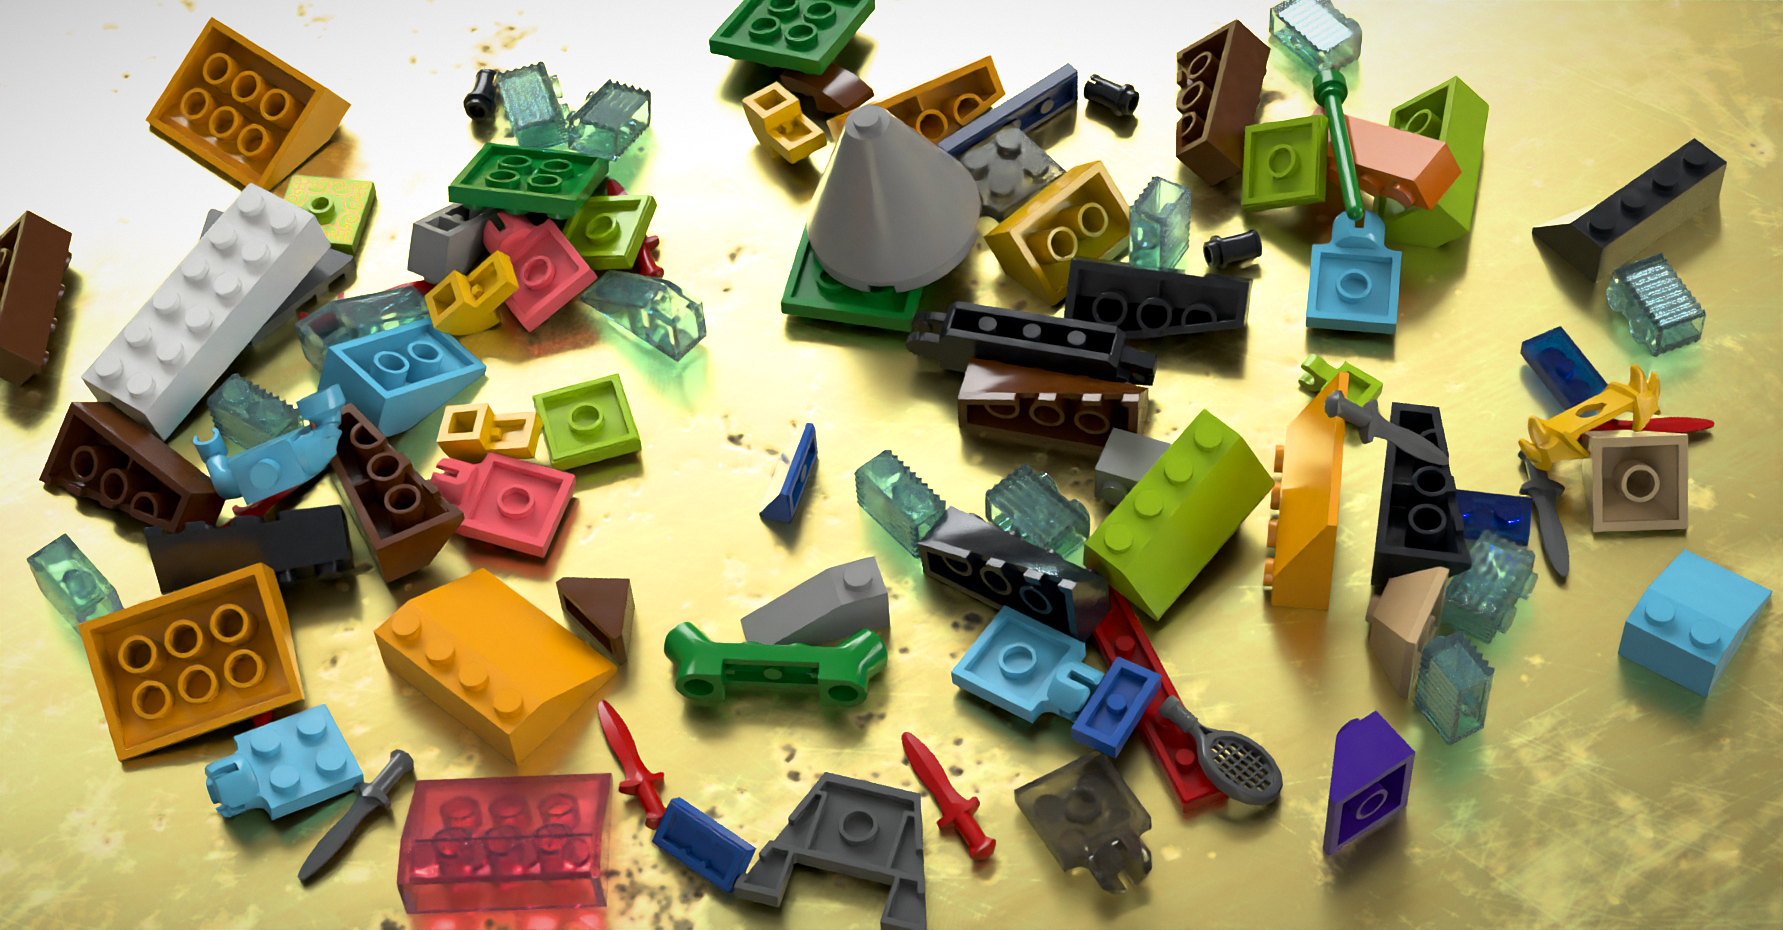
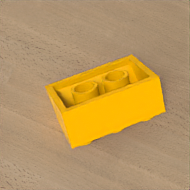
M1097 160L1073 166L983 238L1007 275L1052 306L1057 304L1067 294L1072 258L1083 256L1112 260L1143 235L1145 231L1103 162Z

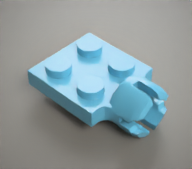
M1365 210L1364 228H1355V221L1349 219L1346 211H1344L1333 222L1331 241L1328 244L1312 245L1305 327L1395 334L1402 251H1393L1385 247V224L1377 214Z
M1005 605L951 671L953 684L1031 723L1044 712H1053L1075 723L1083 711L1082 708L1086 706L1105 675L1103 672L1081 662L1086 656L1085 643Z
M325 703L234 736L236 752L233 755L211 762L204 768L205 775L208 777L206 779L208 794L213 804L219 802L222 804V806L215 808L222 818L233 817L254 808H264L269 813L271 819L274 820L353 790V786L356 783L364 782V773Z

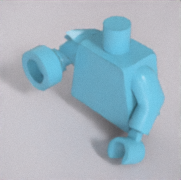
M339 384L303 397L296 401L297 407L304 420L315 423V429L312 430L309 424L228 458L226 457L228 449L217 428H212L214 437L206 442H200L198 436L195 435L193 443L201 460L206 463L208 473L218 495L226 500L243 497L246 505H250L302 484L327 468V464L337 453L338 440L342 434L338 426L341 424V410L346 399Z

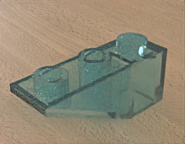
M610 269L580 295L583 302L676 362H679L707 336L702 300L667 279Z
M411 285L330 301L295 323V327L305 358L322 374L328 347L430 317L425 297Z

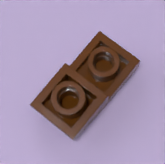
M830 63L821 75L805 74L792 69H788L780 75L786 90L803 93L806 96H814L818 110L836 113L838 116L860 107L875 96L873 88L866 82L833 63Z

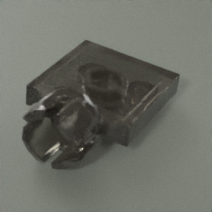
M1013 123L955 157L969 171L977 186L982 206V213H980L979 219L989 216L999 224L1067 172Z
M1097 750L1092 751L1014 790L1015 803L1064 872L1075 867L1086 868L1091 872L1101 888L1112 894H1121L1127 891L1117 876L1120 871L1123 872L1134 888L1149 875L1152 870L1151 851L1140 836L1152 829L1151 816L1104 753Z

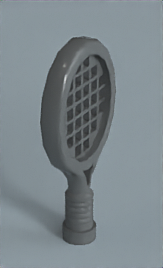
M1174 695L1169 696L1163 702L1158 713L1165 719L1171 720L1184 733H1189L1195 740L1198 762L1206 777L1217 789L1230 798L1248 805L1264 806L1275 801L1283 787L1282 773L1275 760L1261 745L1249 737L1234 731L1205 727L1198 722L1197 717L1180 704L1181 701Z

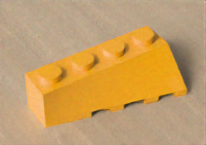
M991 55L968 60L865 105H878L937 145L961 127H965L1005 96L1006 93ZM853 110L826 121L835 144L848 115Z

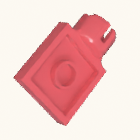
M501 211L497 215L506 225V228L500 232L493 222L489 220L483 230V244L491 255L498 250L510 257L519 289L504 302L530 333L598 277L551 218L543 224L535 226L525 214L515 215Z
M488 452L486 458L479 464H470L452 458H442L435 468L445 470L443 474L433 472L430 479L440 490L441 496L451 505L454 503L464 513L465 519L457 528L456 534L544 558L576 487V478L573 474L493 452Z

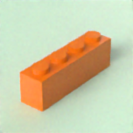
M1317 107L1311 115L1323 114L1326 116L1325 108ZM1344 114L1360 190H1364L1367 194L1373 197L1384 196L1396 200L1406 207L1413 205L1431 211L1462 173L1446 142ZM1328 129L1326 179L1341 186L1330 131Z

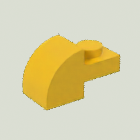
M778 82L742 99L746 118L755 137L772 158L782 155L793 164L827 146L825 132L802 114L799 99Z
M496 250L468 276L453 270L427 293L425 300L433 327L451 335H470L485 331L501 321V317L497 307L519 289L510 257Z
M489 403L446 406L437 443L449 458L470 464L482 463L488 452L515 459H532L535 457L543 422L537 411L494 414Z

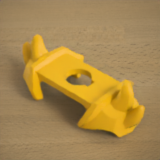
M1632 364L1630 366V381L1628 385L1615 381L1611 382L1600 394L1548 420L1538 419L1536 415L1529 416L1528 431L1530 439L1529 441H1526L1524 438L1519 439L1518 443L1521 451L1537 469L1550 471L1554 462L1589 458L1590 454L1577 441L1579 436L1627 411L1633 413L1632 431L1640 432L1650 421L1653 414L1658 416L1661 414L1657 404L1660 396L1658 374L1651 372L1648 380H1646L1644 371L1639 365ZM1598 410L1599 414L1592 417H1579L1588 411Z

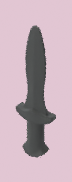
M1336 390L1326 397L1324 411L1329 418L1338 416L1358 426V433L1363 444L1371 443L1374 437L1393 443L1404 452L1425 462L1437 465H1447L1449 463L1448 457L1433 443L1421 435L1397 426L1383 418L1378 413L1377 400L1368 401L1361 407L1346 399L1341 390Z
M1520 450L1518 457L1525 462L1529 481L1521 485L1519 494L1529 495L1534 501L1539 515L1540 531L1547 555L1556 572L1561 577H1566L1569 572L1568 543L1557 514L1555 502L1556 496H1561L1565 487L1549 479L1547 471L1537 469Z
M398 749L390 752L389 762L370 784L361 782L353 786L354 791L358 795L355 802L309 854L298 873L299 880L307 879L330 860L347 841L362 819L378 806H383L386 809L390 808L391 803L386 794L405 772L415 769L414 760L408 752Z

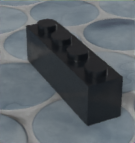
M1694 138L1605 200L1535 226L1532 229V234L1596 284L1717 200L1720 195L1727 162Z
M1076 256L1070 262L1064 318L1117 326L1126 333V340L1242 328L1248 323L1253 279Z
M1392 402L1390 422L1421 435L1438 447L1449 459L1439 407ZM1387 441L1370 585L1386 587L1390 578L1439 566L1449 569L1448 578L1471 569L1472 560L1470 551L1466 547L1465 527L1462 514H1459L1456 499L1457 489L1454 476L1451 475L1449 463L1447 465H1437L1425 462Z
M337 504L279 511L275 514L276 521L266 522V518L262 516L245 515L234 517V520L228 523V527L219 528L216 525H206L204 520L185 523V530L181 533L163 535L161 526L144 528V533L162 595L260 562L274 569L279 588L282 590L296 586L300 579L316 576V579L319 581H329L343 577L345 575L344 571L355 569L347 516L341 505Z
M950 505L918 543L923 573L999 610L1004 605L1083 643L1086 642L1111 610L1108 580L1100 573L1091 568L1084 569L1073 564L1053 550H1044L1025 541L1013 531H1004L987 523L975 513H966Z

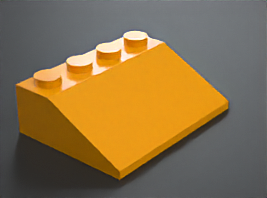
M211 16L145 121L243 185L247 186L251 182L270 191L330 140L352 104Z
M1339 372L1287 426L1285 445H1276L1273 472L1283 474L1282 482H1275V486L1271 491L1270 509L1279 510L1278 520L1269 519L1266 547L1276 548L1275 558L1265 557L1263 586H1272L1271 605L1327 611L1329 608L1338 526L1346 420L1338 416L1329 418L1324 411V402L1326 397L1336 390H1341L1347 399L1349 373Z
M261 562L78 624L119 762L305 700L289 619L274 569Z
M484 568L408 600L373 631L383 663L516 766L618 672L617 665Z

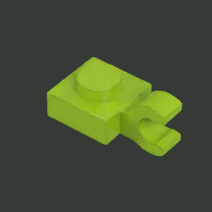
M1311 353L1301 364V369L1305 372L1298 379V383L1310 391L1316 392L1320 390L1321 392L1339 372L1349 373L1347 399L1363 407L1368 401L1377 400L1382 393L1383 382L1346 361L1336 369L1320 356Z

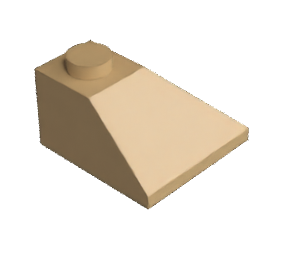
M1632 430L1587 431L1582 434V447L1590 454L1589 458L1582 459V479L1591 530L1593 532L1688 529L1687 434L1653 431L1634 432Z
M1440 566L1390 578L1382 596L1373 595L1366 612L1365 621L1372 623L1369 643L1398 696L1408 699L1441 624L1449 569Z

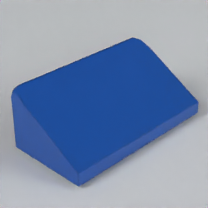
M807 422L785 444L761 504L759 516L790 523V520H793L818 454L816 429L813 423Z

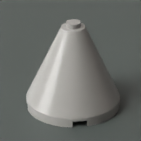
M864 105L853 110L843 125L811 199L807 212V232L817 261L831 277L840 283L865 292H870V285L894 286L896 293L905 292L940 279L964 260L979 235L977 225L980 213H982V206L973 177L958 160L878 105Z

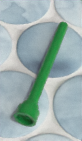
M1324 70L1318 73L1312 80L1313 97L1318 105L1325 108L1326 117L1329 118V131L1346 214L1349 219L1358 221L1364 216V206L1342 107L1348 96L1346 79L1337 70Z

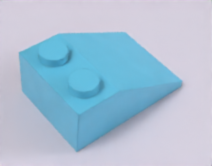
M431 317L328 347L317 390L320 391L339 384L346 399L344 406L352 403L385 437H389L415 426L484 375L487 366L449 333L435 329Z
M1684 549L1648 586L1625 621L1618 654L1707 698L1770 599L1772 591Z

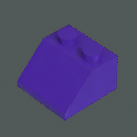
M1376 710L1361 720L1358 718L1350 720L1336 735L1323 850L1328 856L1407 806L1415 751Z

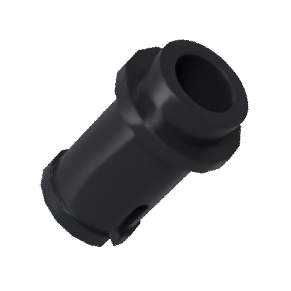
M484 68L477 71L472 90L464 97L463 107L465 113L475 121H484L495 112L496 103L494 99L502 81L500 75L495 77L497 72Z
M1095 73L1090 76V80L1095 83L1089 80L1086 81L1083 90L1085 99L1112 108L1115 115L1118 116L1131 115L1136 110L1140 94L1138 91H1135L1133 85L1126 83L1122 86Z
M1254 229L1221 238L1219 235H1213L1209 241L1203 244L1204 259L1210 268L1216 267L1218 270L1226 268L1228 263L1260 257L1262 255L1260 236Z

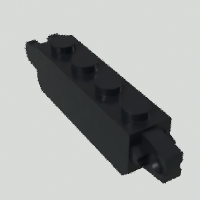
M960 301L949 305L947 314L934 311L928 312L927 310L917 312L912 322L913 328L916 331L908 335L905 344L907 346L906 349L912 352L913 355L940 360V368L966 372L971 357L983 360H997L1006 364L1030 368L1039 367L1047 371L1071 375H1085L1094 379L1118 383L1127 382L1134 385L1153 386L1157 370V355L1138 351L1127 346L1126 333L1117 326Z

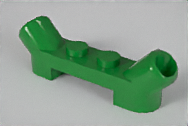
M687 621L677 624L668 632L663 651L665 656L678 668L675 688L680 694L694 700L725 702L727 685L819 689L821 706H856L863 703L867 698L869 679L887 667L888 652L882 639L874 631L865 628L859 629L836 647H819L803 643L771 645L755 641H745L742 643L714 642L695 622Z

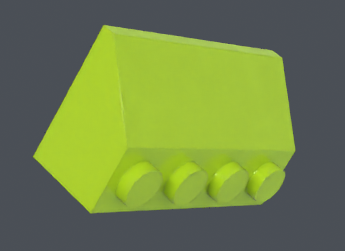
M1457 75L1391 109L1388 122L1389 127L1446 142L1462 173L1431 211L1413 205L1406 207L1396 200L1380 195L1374 197L1372 212L1377 214L1385 224L1384 241L1436 248L1451 240L1461 238L1470 230L1490 105Z
M1203 408L1084 543L1082 565L1100 573L1108 580V584L1154 620L1158 621L1275 486V481L1244 438Z

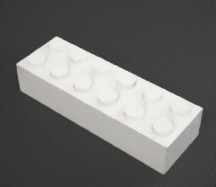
M250 182L80 376L98 402H111L164 442L331 247L315 215Z

